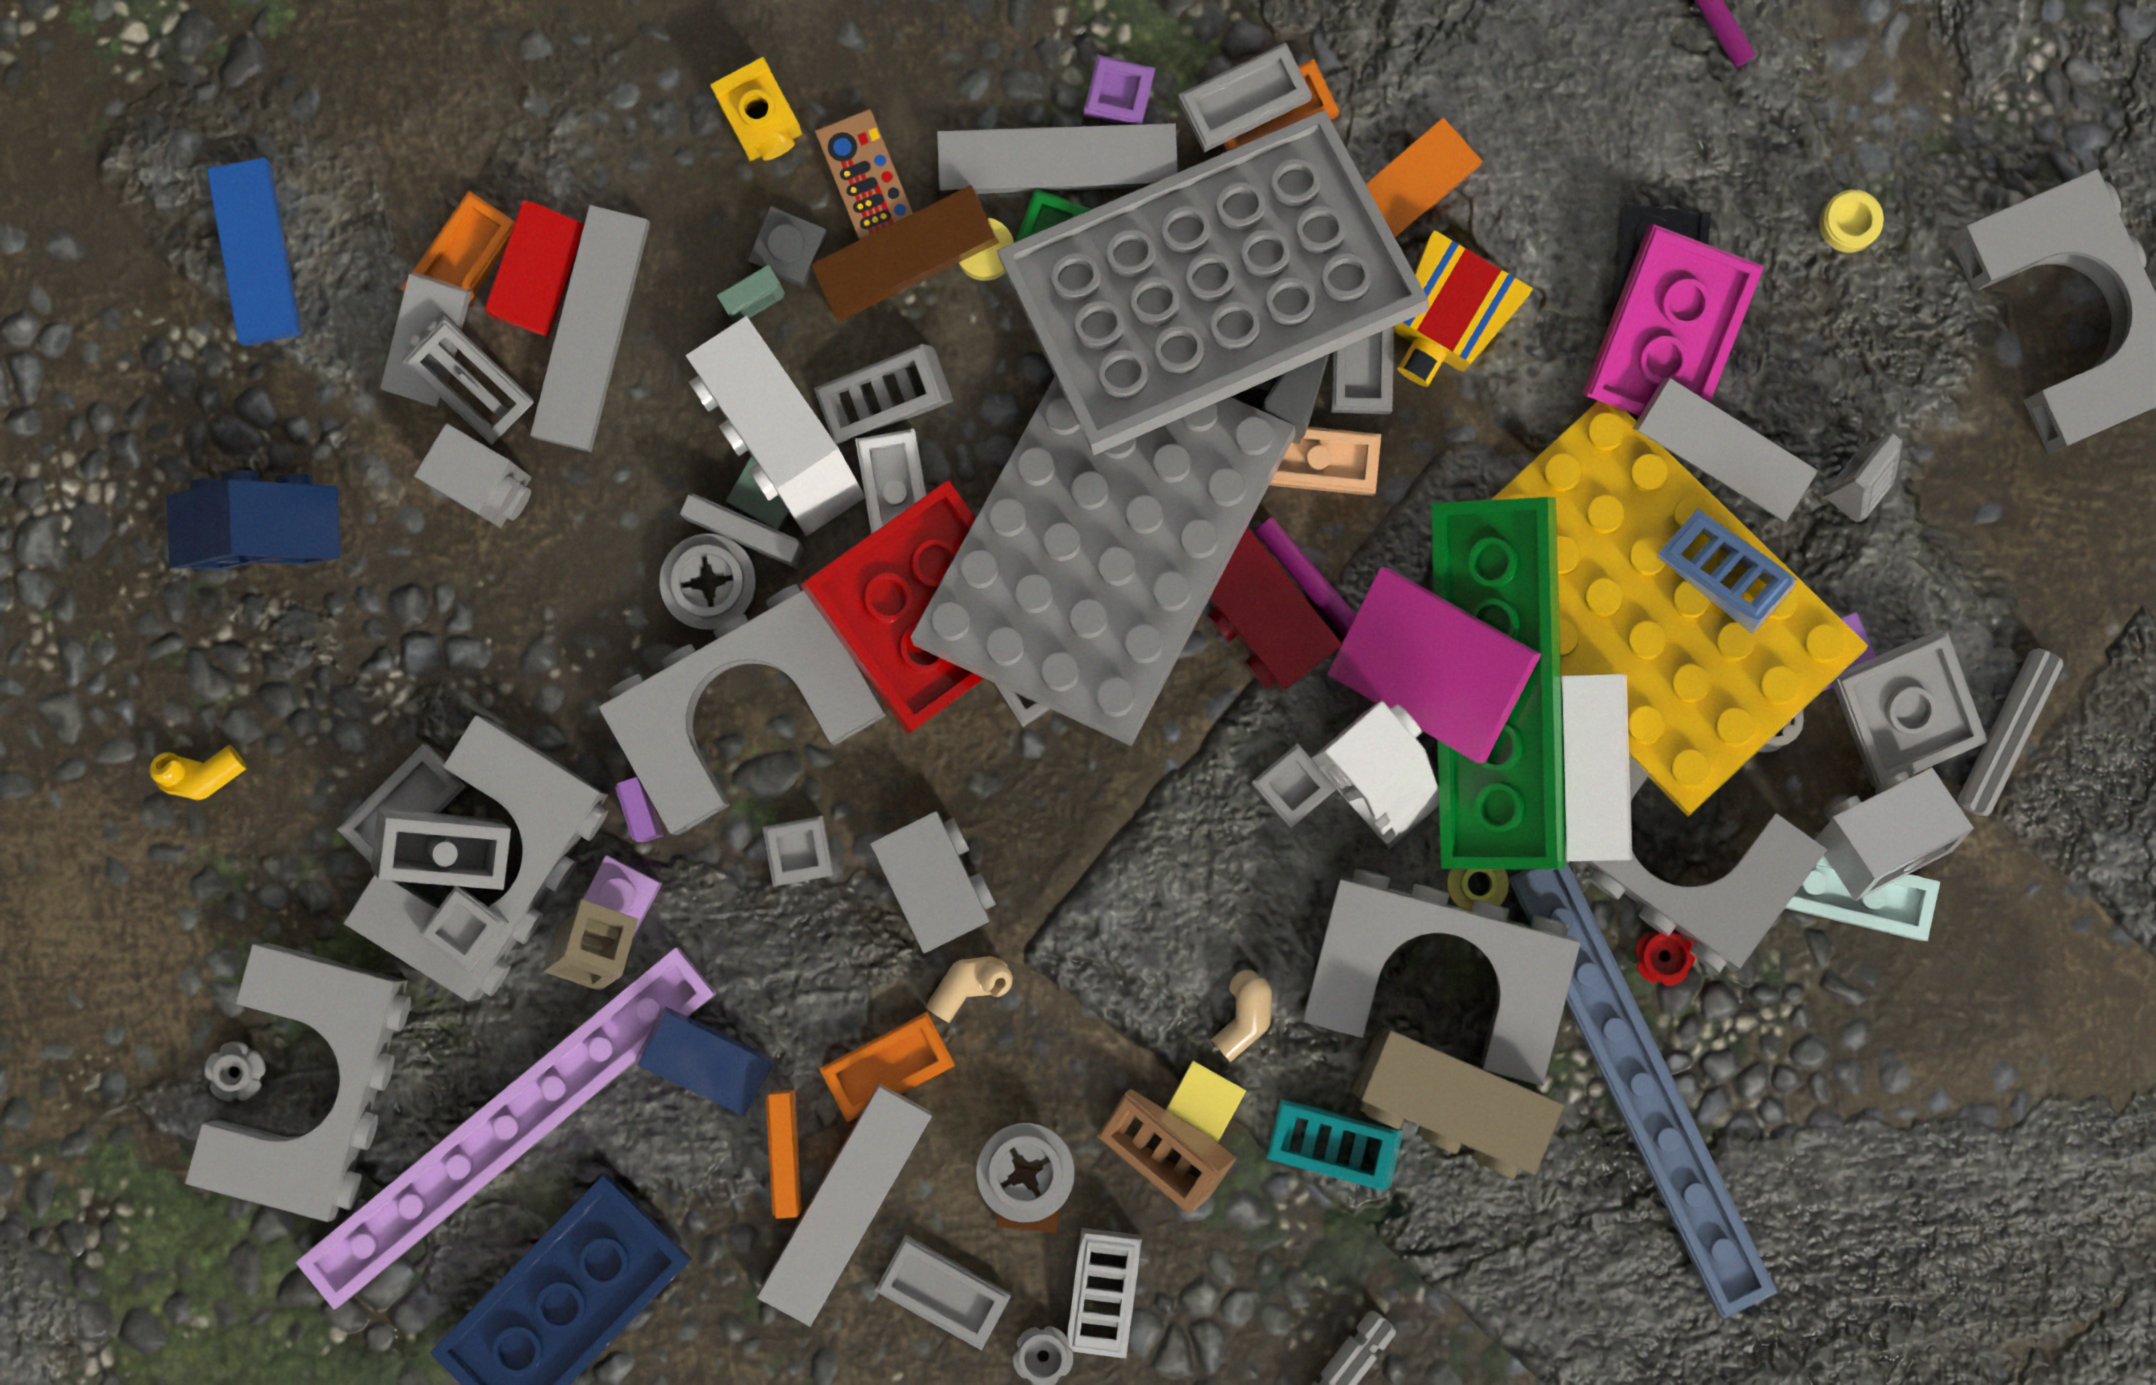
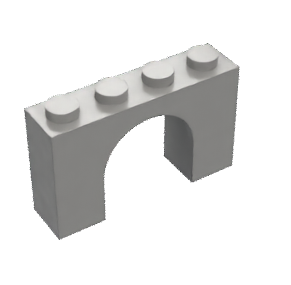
M2098 169L1969 224L1949 238L1973 292L2034 266L2058 264L2071 267L2088 276L2099 287L2106 298L2111 314V334L2105 352L2097 363L2088 371L2023 400L2048 454L2156 407V290L2153 289L2144 269L2146 266L2144 250L2135 237L2129 236L2119 215L2121 212L2119 196L2109 182H2104Z
M797 584L781 590L766 600L769 610L748 621L745 614H742L717 627L713 631L717 640L695 651L693 645L689 644L669 654L660 661L664 670L643 681L641 676L637 674L618 683L608 690L611 700L599 706L601 713L670 834L680 835L730 806L697 746L693 727L695 708L702 692L715 677L724 671L745 664H763L785 672L800 689L829 742L833 745H837L887 716L860 668L806 593L801 591Z
M476 715L443 768L499 802L511 814L517 824L523 847L519 873L505 895L488 906L509 923L472 972H466L418 936L441 906V903L408 882L379 880L374 875L344 922L346 926L468 1002L479 1000L484 993L492 996L501 986L511 968V965L504 960L516 941L524 945L537 929L543 918V913L537 910L538 906L549 889L557 893L569 878L576 864L569 857L582 837L590 841L603 824L608 810L602 807V804L609 795L489 719Z
M1629 756L1631 802L1648 778V774ZM1564 785L1565 858L1566 864H1568L1570 861H1567L1566 804ZM1775 813L1731 872L1722 879L1708 885L1681 887L1659 880L1639 863L1633 852L1632 860L1580 862L1593 871L1588 879L1600 890L1616 900H1619L1623 893L1644 907L1638 915L1646 923L1668 937L1673 930L1680 933L1694 944L1689 950L1690 954L1708 968L1720 973L1724 966L1732 972H1736L1743 966L1827 849Z
M1355 869L1353 878L1340 875L1304 1011L1303 1022L1363 1038L1381 969L1393 951L1406 941L1420 935L1429 933L1456 935L1470 941L1482 950L1492 963L1496 975L1497 996L1480 1059L1482 1069L1543 1086L1581 944L1576 937L1567 935L1569 924L1533 915L1531 925L1507 919L1508 908L1480 900L1473 901L1471 910L1448 904L1450 893L1414 884L1412 894L1388 888L1390 877L1366 870Z
M270 943L252 944L236 1004L294 1019L318 1031L331 1046L338 1062L340 1076L338 1095L332 1110L324 1121L314 1130L303 1136L277 1135L221 1119L203 1123L185 1184L326 1222L342 1216L344 1209L351 1210L356 1202L362 1181V1175L355 1173L361 1149H369L377 1129L378 1115L371 1113L377 1090L384 1091L386 1089L394 1067L395 1057L388 1054L394 1030L400 1032L403 1029L410 1010L411 997L404 995L408 980Z

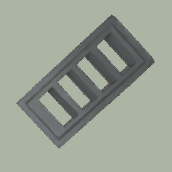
M1329 354L1281 374L1265 398L1261 411L1295 425L1296 435L1292 441L1294 444L1299 445L1306 433Z

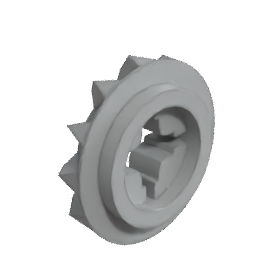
M699 534L681 541L669 552L661 568L659 585L662 599L674 617L692 628L715 630L720 625L742 615L754 600L757 575L748 554L736 542L717 534ZM704 557H707L708 564L716 575H724L726 578L733 577L734 579L733 581L725 582V585L716 587V597L713 598L714 607H710V601L706 599L702 590H693L691 587L683 588L684 584H691L693 580L702 577Z
M1032 1123L1014 1124L999 1130L984 1145L977 1162V1183L983 1199L997 1214L1012 1221L1034 1222L1052 1215L1065 1203L1074 1182V1163L1067 1145L1051 1129ZM1015 1147L1018 1154L1023 1155L1028 1162L1036 1159L1040 1161L1047 1156L1050 1159L1049 1162L1042 1165L1043 1169L1039 1170L1036 1174V1179L1039 1183L1037 1188L1041 1195L1036 1197L1033 1190L1028 1189L1023 1182L1015 1185L1011 1183L1004 1188L1002 1187L1001 1183L1009 1178L1008 1175L1012 1174L1015 1170L1012 1161L1014 1156L1010 1151L1012 1148Z

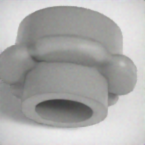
M233 1041L223 1044L218 1053H213L208 1057L204 1073L205 1077L211 1081V1092L217 1098L227 1102L234 1100V1098L244 1101L255 1096L260 1090L266 1068L265 1062L258 1051L248 1048L243 1042ZM233 1066L238 1067L240 1070L237 1078L231 1077L229 1073Z
M1047 1326L1044 1330L1032 1327L1024 1331L1017 1340L1018 1351L1013 1355V1363L1017 1373L1022 1378L1029 1379L1033 1385L1056 1384L1058 1378L1061 1375H1067L1073 1365V1352L1067 1347L1066 1335L1061 1330L1052 1326ZM1041 1350L1047 1351L1049 1353L1048 1360L1040 1361L1037 1358L1038 1352Z

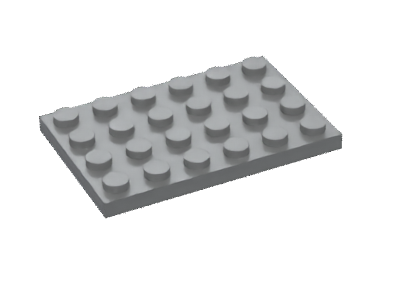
M1325 110L997 250L1004 272L1093 456L1428 311V298Z
M1054 377L912 633L911 640L913 645L1132 746L1296 435L1295 425L1228 397L1093 456L1057 379Z

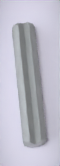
M2039 648L2029 652L1988 735V742L1984 744L1957 799L1958 804L1965 810L1978 816H1988L1991 814L2063 667V660L2057 655Z

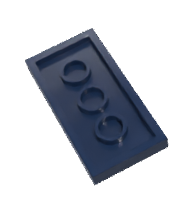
M606 1173L434 1347L430 1354L461 1385H570L693 1258Z

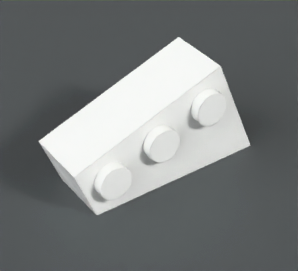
M747 316L686 355L698 374L697 377L689 381V384L708 412L719 406L727 418L725 422L719 425L722 433L738 456L747 450L750 452L757 465L748 471L768 501L779 495L806 537L865 498L839 448Z
M1381 701L1358 716L1316 753L1311 760L1382 842L1391 849L1439 806V789L1425 749L1415 739L1422 733L1420 727L1401 706L1396 704L1393 708H1388Z

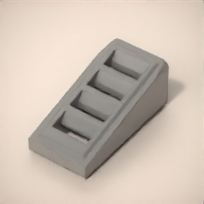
M923 344L814 388L835 444L843 443L953 402L952 394L935 349L932 346ZM917 366L926 394L920 397L909 369ZM892 374L896 377L905 402L897 406L886 376ZM870 382L882 411L875 415L872 412L863 387L864 384ZM848 390L860 420L853 424H850L839 394Z
M1892 433L1858 450L1825 490L1824 493L1826 495L1824 497L1853 521H1863L1893 486L1898 471L1903 441Z
M1081 1227L1067 1334V1347L1072 1352L1126 1358L1142 1242L1141 1235ZM1091 1252L1126 1256L1125 1267L1090 1263ZM1088 1276L1123 1280L1122 1291L1086 1286ZM1088 1299L1119 1303V1314L1083 1310L1084 1301ZM1081 1323L1117 1327L1116 1339L1080 1335Z

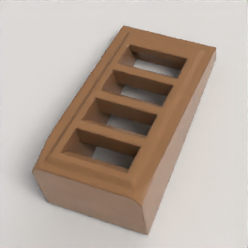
M1132 1089L1125 1092L1097 1135L1099 1139L1188 1214H1191L1211 1197L1236 1160V1157L1219 1143ZM1137 1117L1144 1124L1136 1136L1132 1138L1125 1132L1133 1119ZM1154 1133L1162 1138L1155 1151L1146 1146ZM1174 1149L1182 1155L1177 1164L1168 1160ZM1193 1166L1201 1171L1198 1178L1189 1173Z

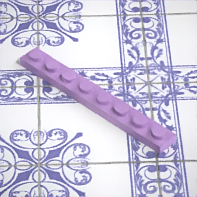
M679 947L674 948L296 1261V1264L334 1310L337 1309L636 1061L635 1058L665 1006L689 1017L717 993Z

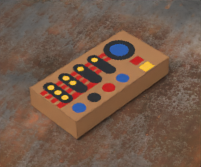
M871 109L815 131L859 240L913 214Z

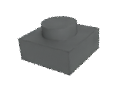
M770 207L747 261L750 266L759 270L769 264L776 277L805 288L813 269L811 264L815 263L827 237V231L820 226Z

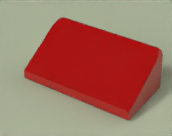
M524 199L488 297L485 313L493 320L548 338L575 263L584 224Z

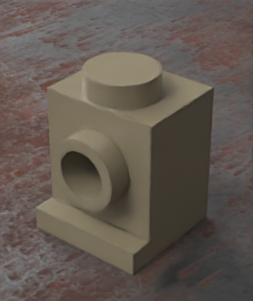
M580 899L577 902L575 912L556 927L543 972L601 991L622 976L638 918Z

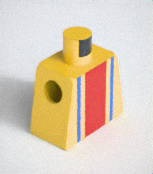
M1434 230L1422 250L1414 271L1428 298V311L1394 326L1396 334L1412 342L1397 370L1409 380L1425 387L1429 386L1443 361L1455 369L1465 372L1520 308L1533 288Z

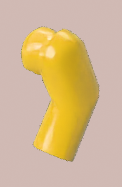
M227 745L204 763L177 756L172 752H164L153 759L149 771L151 778L156 781L159 789L167 794L193 800H202L245 771L247 766L239 753L232 746Z

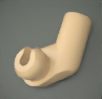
M992 956L958 960L950 967L925 1007L936 1016L950 1023L966 997L984 995L1000 997L1006 994L1012 986V973L1003 960Z
M1242 970L1230 981L1229 990L1236 998V1018L1211 1039L1230 1062L1265 1033L1270 1026L1272 990L1268 981L1264 978H1259V975L1253 970Z

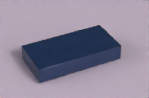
M667 1006L663 1008L635 1058L638 1066L745 1116L774 1065L771 1057Z

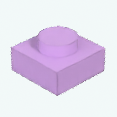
M606 855L583 900L638 918L633 936L635 937L662 882Z

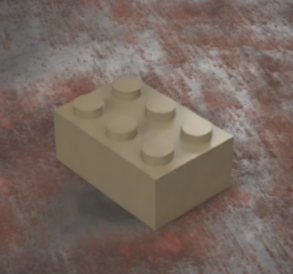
M1380 1025L1376 1028L1350 1090L1352 1094L1363 1101L1359 1110L1364 1112L1365 1115L1399 1130L1404 1119L1419 1125L1415 1133L1416 1135L1435 1146L1455 1154L1458 1153L1461 1144L1475 1149L1472 1159L1491 1170L1515 1179L1519 1168L1536 1175L1564 1108V1105Z

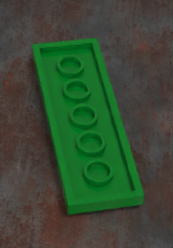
M1535 497L1431 503L1434 594L1541 654L1486 762L1477 763L1437 739L1441 869L1566 868L1556 498Z

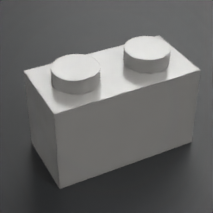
M447 423L414 475L435 490L499 528L503 526L507 518L513 521L520 515L531 495V490L526 487L532 478L510 460Z
M1933 768L1912 778L1909 777L1907 772H1901L1882 783L1875 790L1876 796L1864 802H1861L1857 796L1851 797L1835 806L1826 814L1830 822L1815 841L1827 849L1824 856L1854 901L1953 852L1974 829Z
M378 808L371 869L379 880L504 890L511 829L499 818Z
M935 811L870 843L923 954L991 921L986 909L995 906V900L981 872L971 877L969 876L960 857L961 854L969 851V847L954 818L943 822L939 812Z

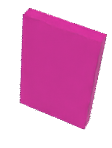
M1648 224L1582 394L1640 416L1662 379L1668 377L1710 403L1764 266L1662 227Z
M1380 567L1327 675L1377 704L1383 701L1388 708H1393L1398 704L1412 717L1422 731L1473 761L1484 763L1541 654L1394 570Z

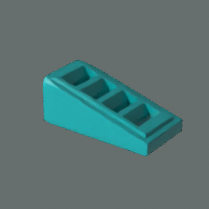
M1281 1099L1266 1159L1384 1191L1390 1188L1404 1129L1400 1128L1399 1130L1384 1123ZM1298 1117L1308 1120L1300 1153L1290 1151ZM1321 1125L1332 1126L1325 1157H1315ZM1346 1130L1356 1133L1349 1165L1339 1162ZM1370 1137L1380 1139L1373 1170L1363 1168Z

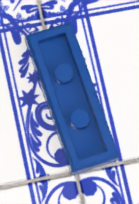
M264 157L207 168L238 343L242 346H249L302 335L271 162Z

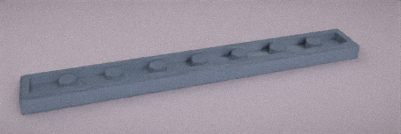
M1566 864V868L1524 869L1509 876V887L1528 925H1531L1533 915L1569 924L1567 935L1574 936L1581 942L1565 1002L1718 1316L1725 1319L1776 1294L1777 1290L1569 865Z

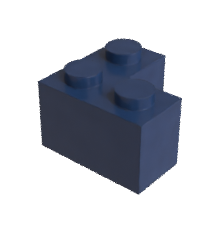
M226 471L221 473V479L190 481V490L166 496L169 568L226 570L253 563L312 565L340 558L338 487L313 485L312 475L285 474L276 476V482L259 481V472Z

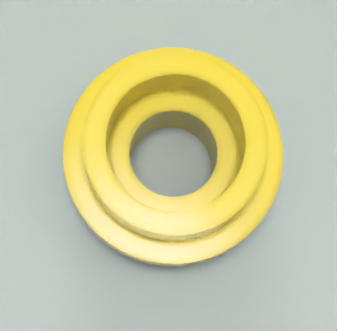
M1451 869L1447 879L1448 893H1450V898L1454 904L1470 910L1474 900L1500 906L1506 898L1509 887L1505 869ZM1476 872L1485 874L1489 880V889L1481 896L1474 895L1468 888V879Z

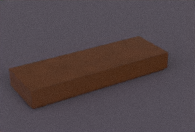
M970 185L811 264L834 317L840 322L998 244L999 241L976 190Z

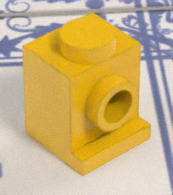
M764 57L710 84L722 111L750 162L760 156L765 161L781 156L795 145L793 139L802 135L799 123ZM763 102L768 105V112L760 119H753L747 115V110Z

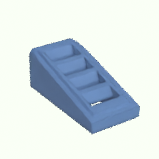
M1699 509L1693 513L1657 554V558L1752 634L1790 593L1797 580L1773 560ZM1702 532L1710 540L1690 562L1681 554ZM1721 547L1729 555L1710 576L1702 570V567ZM1738 563H1741L1748 570L1731 589L1727 588L1721 582ZM1759 578L1767 585L1750 604L1741 596Z

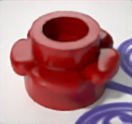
M1657 930L1654 933L1647 932L1640 937L1635 947V954L1639 957L1637 969L1648 982L1657 983L1660 981L1665 986L1679 984L1687 977V972L1694 964L1695 957L1689 952L1693 945L1675 930L1672 931L1669 937ZM1663 950L1668 951L1670 954V958L1666 962H1662L1659 959V953Z

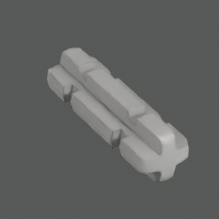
M1373 1310L1368 1312L1356 1327L1357 1331H1359L1354 1338L1351 1335L1320 1373L1323 1377L1321 1382L1318 1384L1314 1381L1312 1385H1357L1376 1361L1377 1357L1374 1353L1378 1348L1383 1351L1395 1336L1396 1329L1393 1324L1378 1312Z

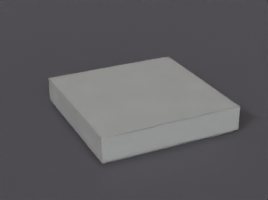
M1937 630L1844 670L1832 682L1870 785L1878 788L1882 783L1901 772H1907L1910 776L1988 742L1947 631Z

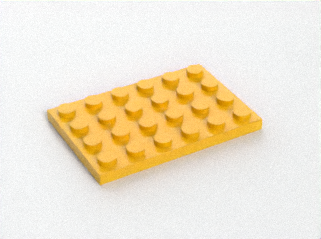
M1597 401L1491 500L1535 497L1556 498L1561 690L1562 676L1626 674L1629 756L1689 816L1862 655L1868 645L1664 447L1632 429L1637 421L1627 411ZM1697 509L1763 553L1797 579L1790 593L1754 634L1750 633L1657 558V554ZM1701 532L1681 555L1691 562L1710 539ZM1720 547L1702 567V570L1711 576L1729 554ZM1738 563L1721 583L1731 589L1748 569L1741 563ZM1757 578L1741 597L1751 604L1767 584Z

